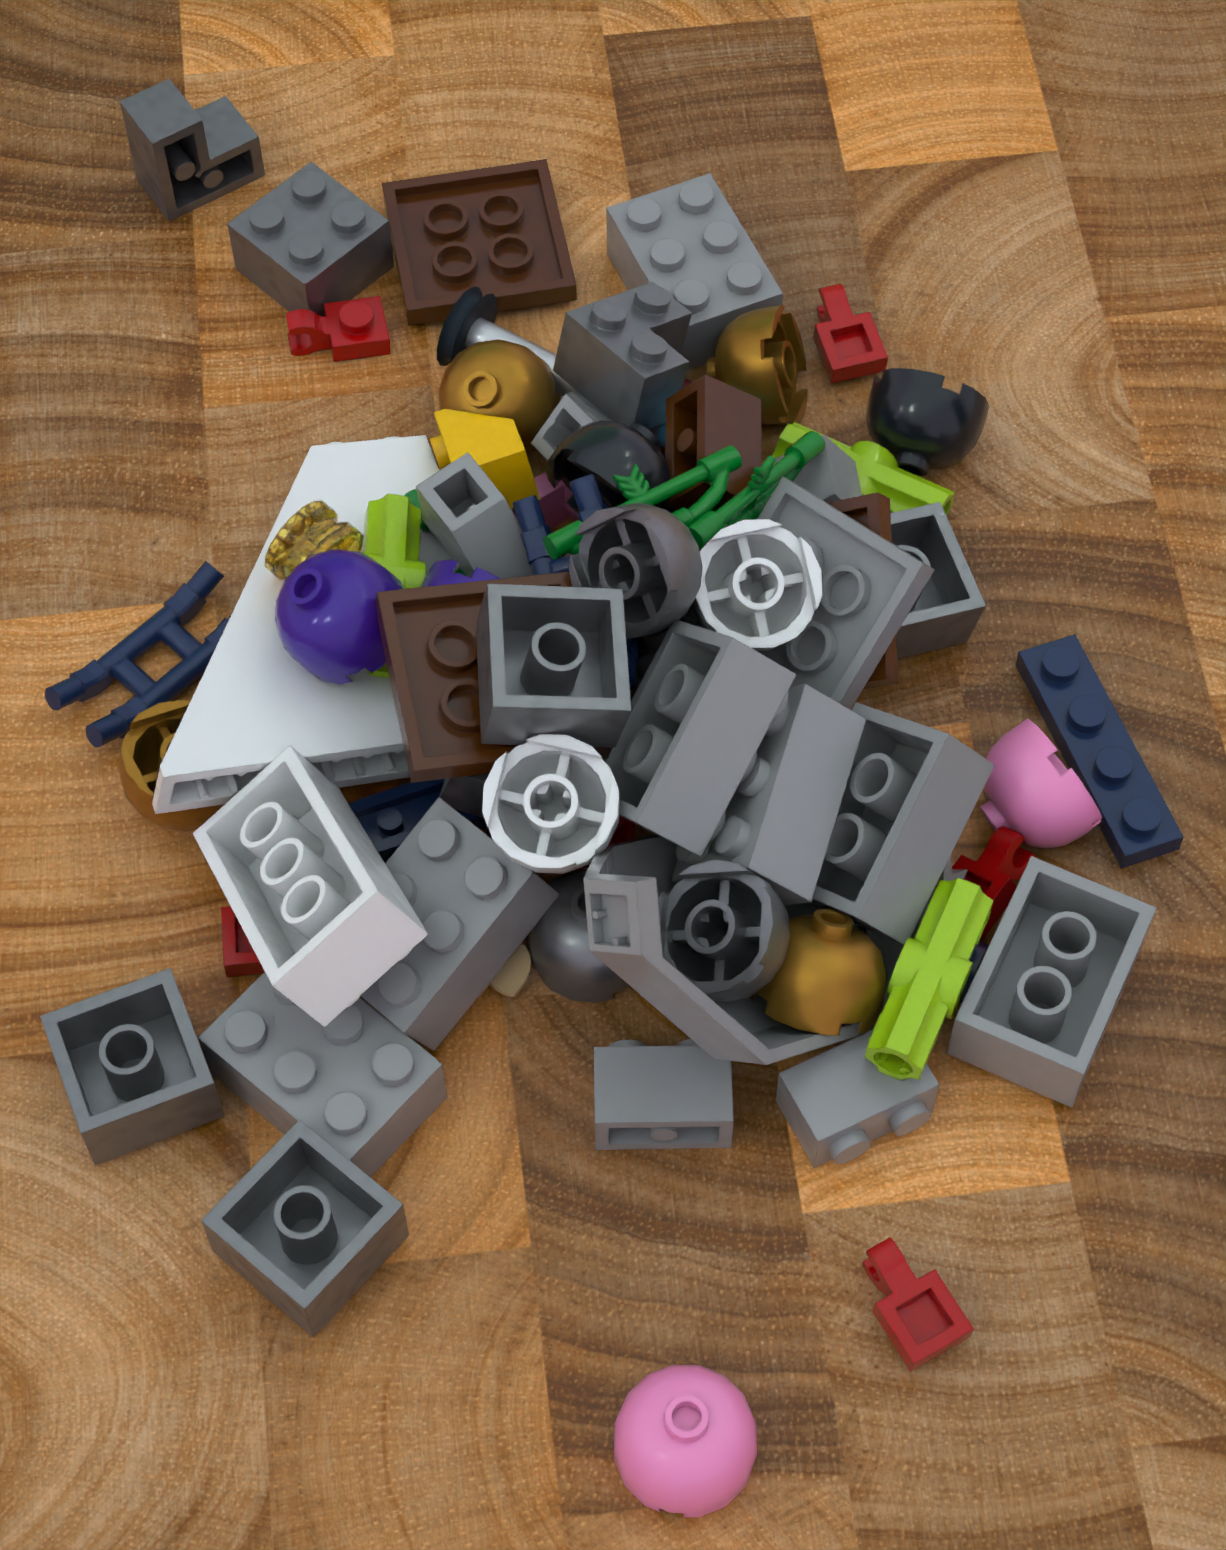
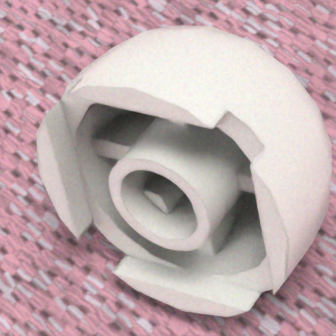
M769 519L742 520L718 531L700 550L703 566L701 586L691 605L700 625L705 629L733 637L755 651H769L795 639L811 621L814 611L818 609L822 598L821 568L811 546L801 537L796 538L790 531L781 528L782 524Z
M539 734L526 739L527 743L516 746L508 754L506 751L495 761L484 783L482 813L494 843L512 862L537 873L564 874L588 865L595 855H598L607 848L619 823V788L611 768L591 745L568 735Z

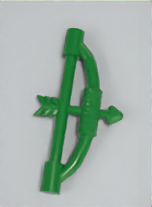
M815 431L807 432L785 450L784 457L777 463H775L773 456H768L760 467L753 468L755 474H751L752 481L748 482V486L715 512L708 511L689 525L688 528L698 544L699 550L721 529L742 520L758 519L782 476L794 481L803 467L823 452L825 442L822 436Z
M728 445L698 460L695 468L650 490L648 481L644 480L643 473L639 472L638 465L634 464L630 476H612L614 482L618 483L619 490L623 491V496L628 499V501L618 506L632 503L654 506L702 481L708 484L711 483V487L688 509L682 507L672 512L673 515L688 527L703 514L711 511L720 502L726 492L729 474L742 466V459L738 450L733 445ZM577 520L543 537L545 550L553 560H557L567 554H579L580 541L584 534L575 535L582 523L581 521Z

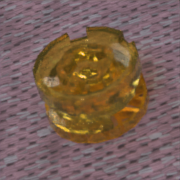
M323 500L313 501L303 506L291 516L278 531L266 553L265 567L280 581H284L298 564L313 554L331 549L360 552L364 536L349 522L339 523L338 514Z

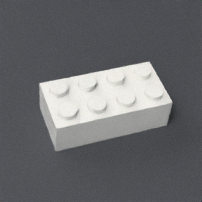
M291 745L193 833L272 986L324 1027L344 1009L355 1003L364 991L393 965L405 958L412 948L428 935L340 789Z

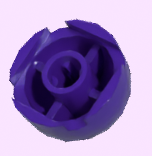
M331 549L313 554L294 568L283 582L276 599L275 623L284 649L301 666L324 682L340 685L354 682L347 676L357 674L364 668L373 673L386 663L377 619L376 594L380 591L404 589L402 582L373 558L361 552Z

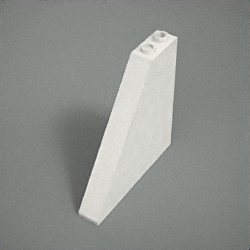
M426 435L392 436L378 440L346 443L331 442L325 445L310 447L160 765L152 802L155 814L226 804L290 745L338 788L410 777L390 678L368 675L367 670L364 668L357 674L347 676L354 682L340 685L319 680L295 661L284 649L276 628L275 606L283 582L298 564L313 554L331 549L363 552L365 513L369 501L381 499L387 493L404 496L407 492L416 489L418 484L439 471ZM323 500L326 504V515L321 528L317 532L319 524L312 530L314 534L317 532L314 538L306 533L299 541L301 544H308L309 542L310 544L306 548H298L295 555L296 558L290 562L297 546L294 545L288 551L286 564H289L279 570L268 571L265 567V556L271 542L273 541L270 549L279 542V539L275 538L278 531L281 529L278 535L287 538L292 532V528H286L283 525L287 521V524L291 525L296 515H293L303 506L313 501ZM316 503L309 505L307 512H309L315 506ZM321 503L316 505L304 523H308L312 519ZM323 505L316 516L324 512ZM305 508L299 511L295 527L302 523ZM324 514L310 522L306 531L323 519ZM420 529L419 561L425 562L426 577L435 561H454V559L429 531L423 532ZM297 530L292 535L290 542L295 541L299 537L301 530ZM285 541L268 552L267 558L284 547ZM284 548L277 556L273 564L270 566L271 569L274 568L275 565L279 562V560L284 556V554L287 551L286 548ZM275 556L267 560L268 566L271 564ZM284 559L281 560V562L276 566V568H279L284 565ZM458 564L454 568L453 573L459 568Z

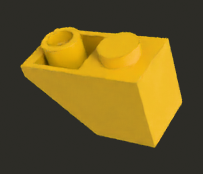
M442 409L434 412L441 435L430 438L440 470L468 452L505 497L511 509H514L513 502L536 495L537 499L541 500L525 448L513 419L451 409Z

